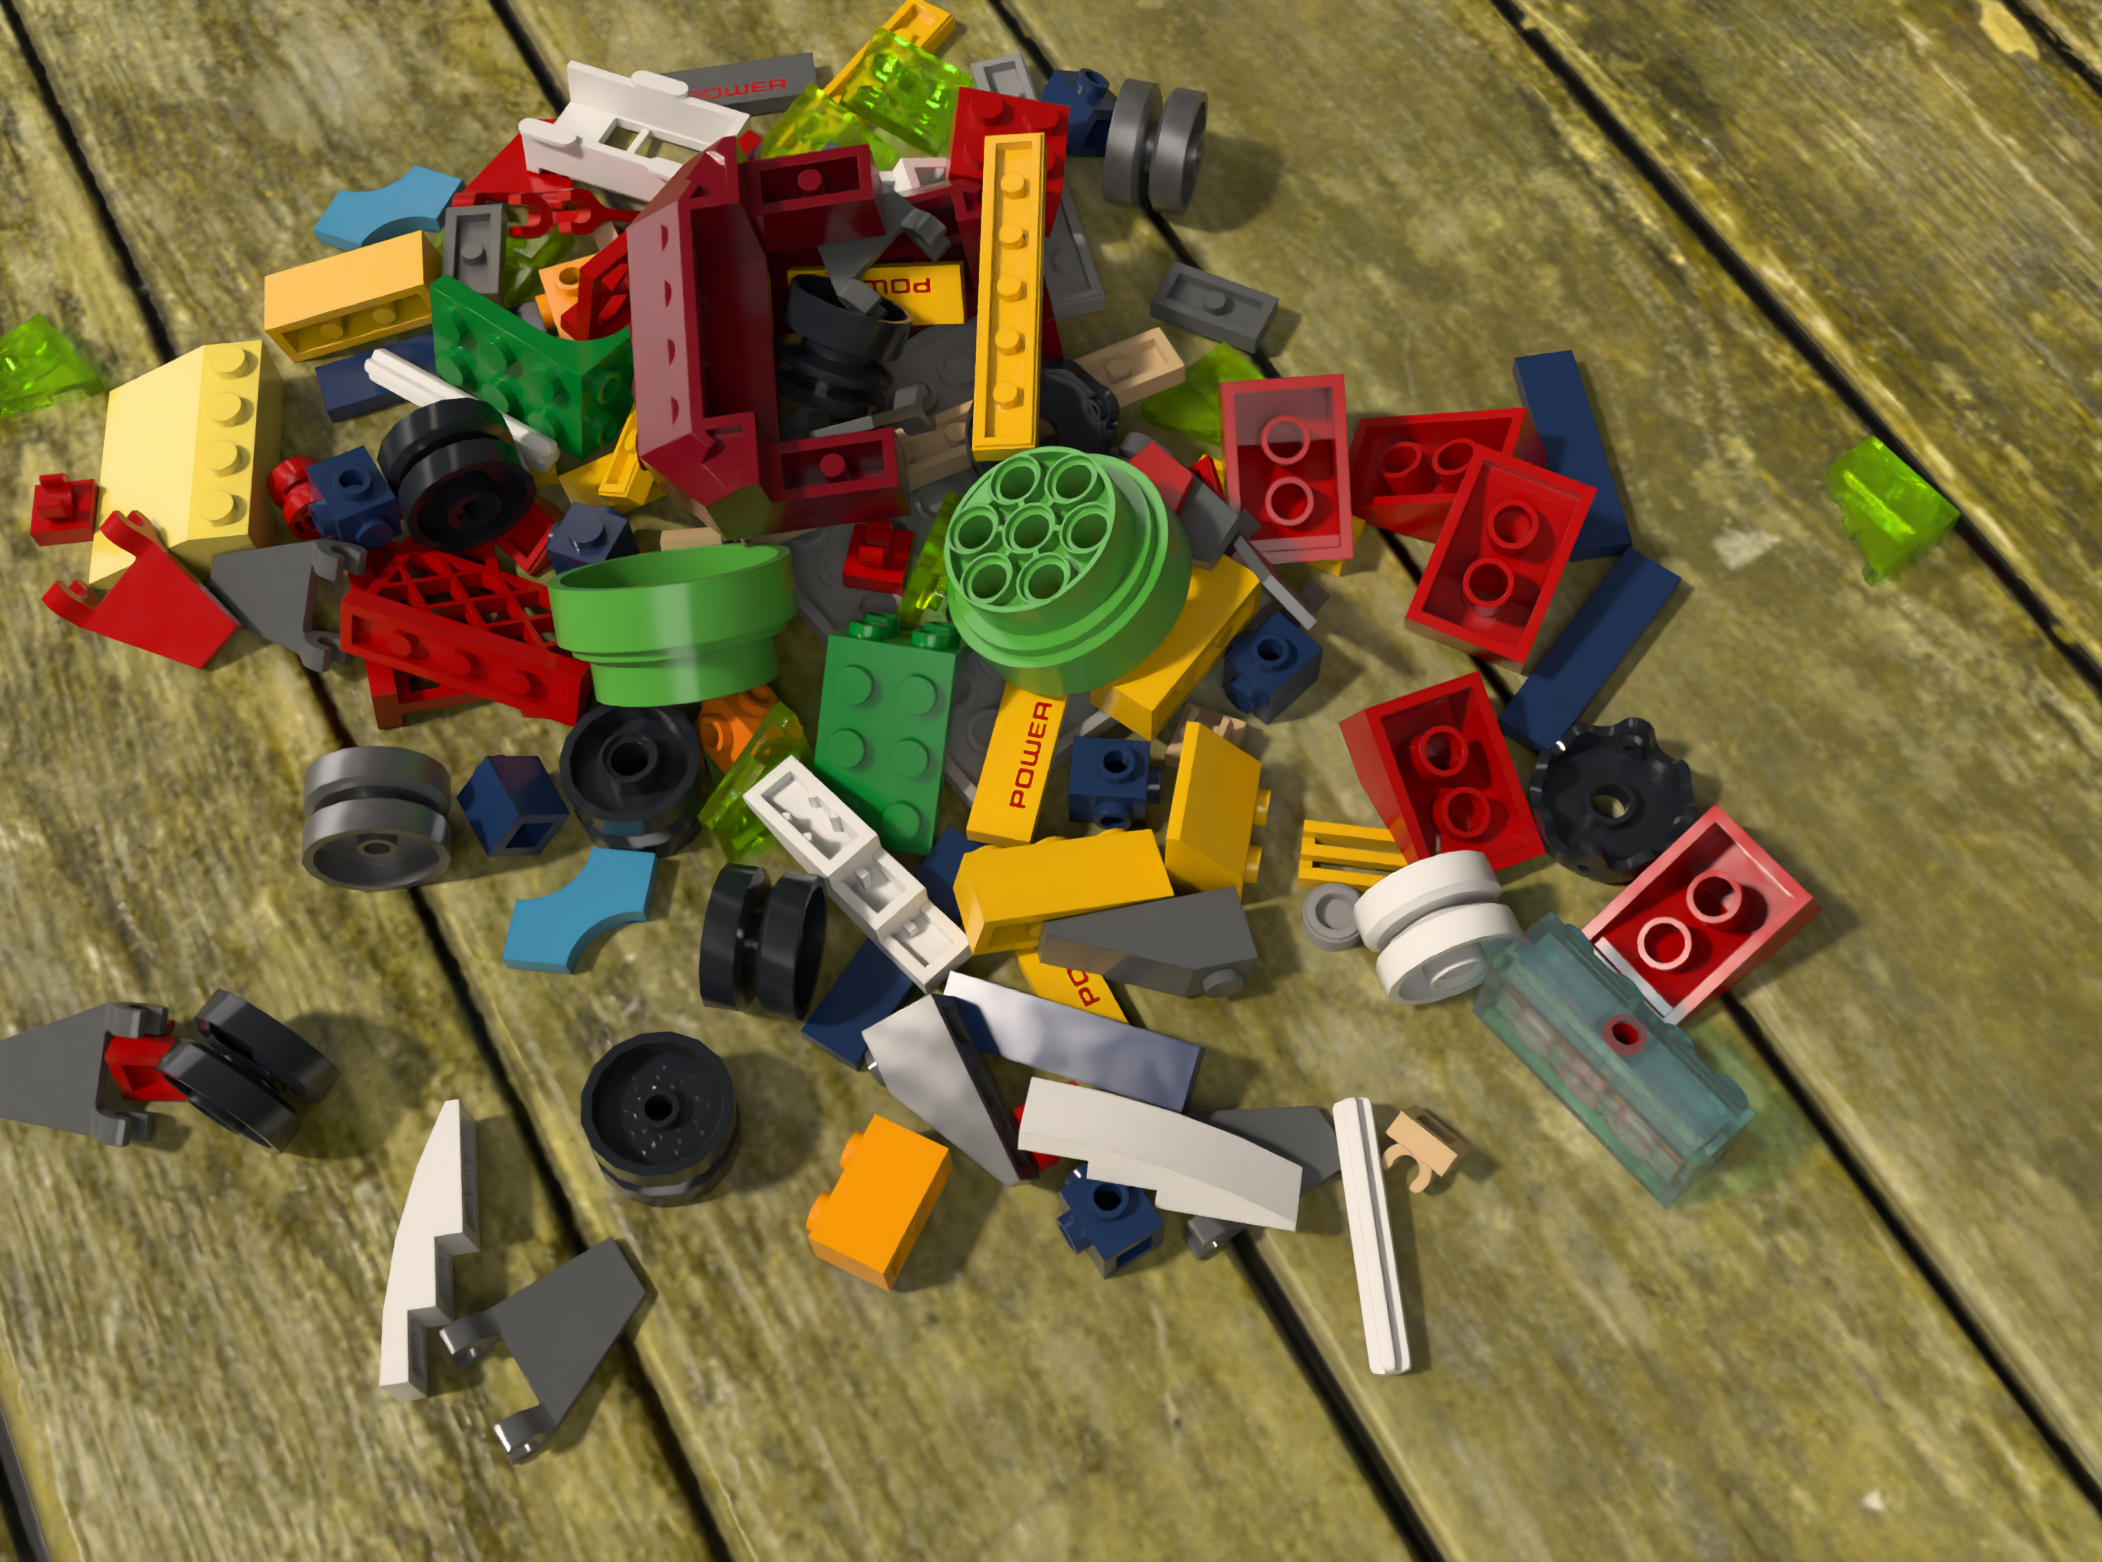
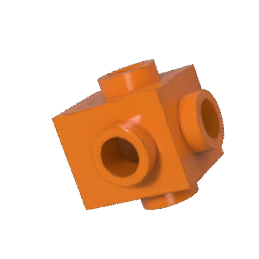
M766 684L740 693L702 701V709L693 725L702 748L734 785L768 775L788 758L804 728Z

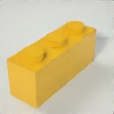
M420 230L265 276L264 331L294 363H298L432 324L429 285L442 276L443 257L424 232Z
M1225 554L1221 556L1212 571L1192 566L1189 591L1179 617L1160 645L1138 666L1111 683L1090 690V704L1152 742L1222 657L1231 641L1244 630L1258 613L1262 583L1255 573Z
M1114 828L1101 832L1097 836L1068 840L1064 837L1053 836L1042 839L1035 844L1007 848L996 844L986 845L973 852L964 853L953 885L972 956L1038 946L1043 923L1174 898V893L1152 829L1128 832L1125 829Z

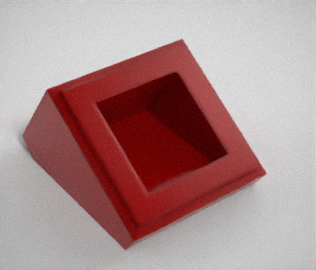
M535 496L531 509L515 527L493 541L529 576L535 577L552 564L546 551L548 535L553 525L557 521H563L566 514L552 501Z

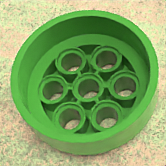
M1063 446L1029 449L1005 459L987 471L975 482L960 501L951 518L945 538L944 560L948 574V604L954 625L959 634L1005 681L1019 689L1039 695L1065 696L1090 691L1111 683L1138 666L1160 645L1170 632L1184 606L1192 576V552L1185 527L1150 479L1135 466L1121 459L1101 454H1086L1082 451Z
M715 544L647 552L574 568L552 577L547 582L557 645L562 649L572 651V655L576 659L590 662L596 700L602 704L619 707H652L704 701L747 691L772 681L779 675L774 635L784 631L788 627V620L795 617L799 612L791 549L778 544Z

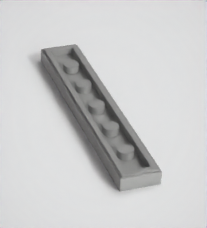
M1022 53L971 63V77L975 89L1038 101ZM1065 177L1062 197L1050 238L1044 237L1043 273L1055 321L1106 309L1105 294Z

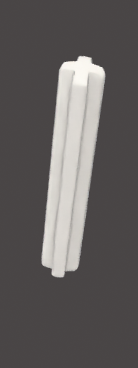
M376 349L372 357L365 362L364 369L369 373L370 380L420 407L444 399L468 397L479 400L386 349ZM498 410L513 436L516 449L522 453L527 465L539 472L549 471L554 462L558 461L561 451L557 448L556 441Z
M1351 1097L1335 1103L1332 1111L1369 1367L1374 1375L1393 1376L1405 1373L1411 1369L1412 1357L1373 1103L1368 1098Z

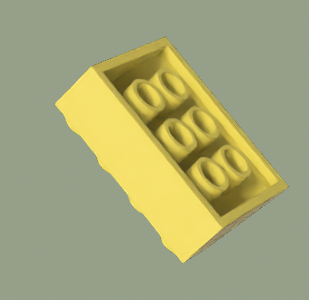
M262 340L203 345L110 391L89 576V586L93 591L112 589L135 561V556L116 546L99 529L113 510H120L125 517L132 510H138L144 514L154 525L160 542L198 580L210 579L213 555L274 546L276 505L267 491L266 481L271 471L279 465L285 382Z

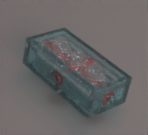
M1548 912L1491 959L1472 1012L1665 1210L1724 1159L1756 1117L1757 1113L1748 1105L1747 1096L1741 1087L1728 1076L1716 1074L1696 1054L1693 1042L1682 1029L1672 1023H1664L1645 1004L1643 994L1637 985L1627 976L1621 973H1613L1594 954V948L1587 936L1574 925H1565L1553 912Z

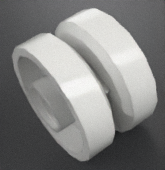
M1462 850L1442 853L1417 861L1385 877L1368 889L1355 903L1352 917L1365 946L1372 952L1381 953L1377 959L1375 970L1388 999L1395 1005H1420L1460 994L1488 981L1508 968L1523 954L1527 940L1514 912L1509 906L1496 904L1503 889L1483 852Z

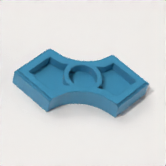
M414 165L400 180L381 189L367 192H351L340 189L313 228L318 242L345 251L356 250L402 234L420 230L439 234L445 227L446 208L452 207L454 194L462 192L465 189V185L460 178Z
M593 847L586 865L568 885L557 892L541 898L516 900L502 956L506 967L571 974L583 950L600 934L622 924L644 923L647 921L659 868V860L656 853Z

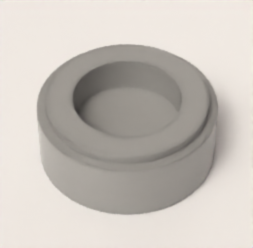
M1327 883L1312 890L1304 901L1301 914V927L1306 938L1314 946L1330 952L1344 951L1355 946L1361 940V935L1352 914L1355 903L1362 896L1352 887L1341 883Z

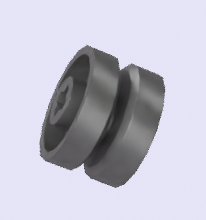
M1126 78L1115 104L1105 151L1103 169V196L1105 202L1134 207L1143 199L1149 186V199L1154 211L1177 216L1185 215L1193 195L1204 152L1208 117L1207 92L1176 87L1168 96L1163 107L1162 93L1158 83Z
M373 745L341 749L318 758L306 769L304 778L303 811L308 819L304 823L302 833V865L311 876L329 885L351 890L390 891L406 889L436 879L448 869L451 860V828L446 821L451 807V777L444 765L424 753L401 747Z

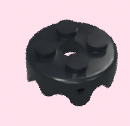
M1041 358L1039 419L1047 421L1053 427L1055 432L1054 446L1073 448L1086 454H1101L1118 458L1116 426L1120 415V406L1114 393L1108 387L1095 380L1079 364L1072 360ZM973 400L968 411L965 426L966 451L973 471L978 478H981L987 471L1002 461L975 462L972 452Z
M1637 717L1626 718L1618 724L1611 726L1578 723L1571 727L1549 750L1545 748L1541 750L1526 796L1546 853L1562 867L1579 876L1603 882H1624L1636 879L1690 828L1698 810V805L1694 804L1691 772L1688 764L1683 759L1675 760L1665 754L1656 742L1655 729L1646 720ZM1599 795L1614 797L1622 804L1625 814L1617 818L1604 817L1594 810L1591 799Z

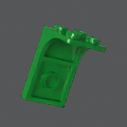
M446 273L429 285L436 372L448 383L460 386L479 399L488 402L494 408L554 439L557 447L580 461L587 458L600 445L606 446L616 437L619 429L625 425L634 403L632 388L634 361L629 332L630 324L619 332L601 339L587 341L567 340L549 335Z
M864 612L863 619H851L849 624L828 636L813 775L878 834L882 848L928 856L937 841L951 723L958 685L966 660L974 650L961 637L954 623L926 621L924 629L900 626L901 617L898 615L883 612Z

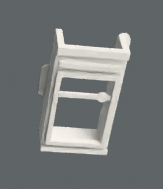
M571 60L566 66L571 102L556 122L551 124L534 118H526L520 121L518 125L519 132L522 135L527 170L540 174L545 169L555 172L559 176H568L571 180L649 204L683 166V164L660 157L650 159L637 155L649 136L702 152L722 137L735 135L737 139L751 129V115L688 96L689 89L686 83L666 76L640 70L633 73L631 78ZM616 126L639 132L627 151L604 144Z

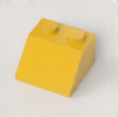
M1191 721L1186 723L1166 835L1165 869L1174 896L1181 897L1235 886L1241 902L1244 883L1257 885L1262 846L1251 845L1250 842L1253 825L1266 827L1271 789L1259 787L1261 762L1203 724Z

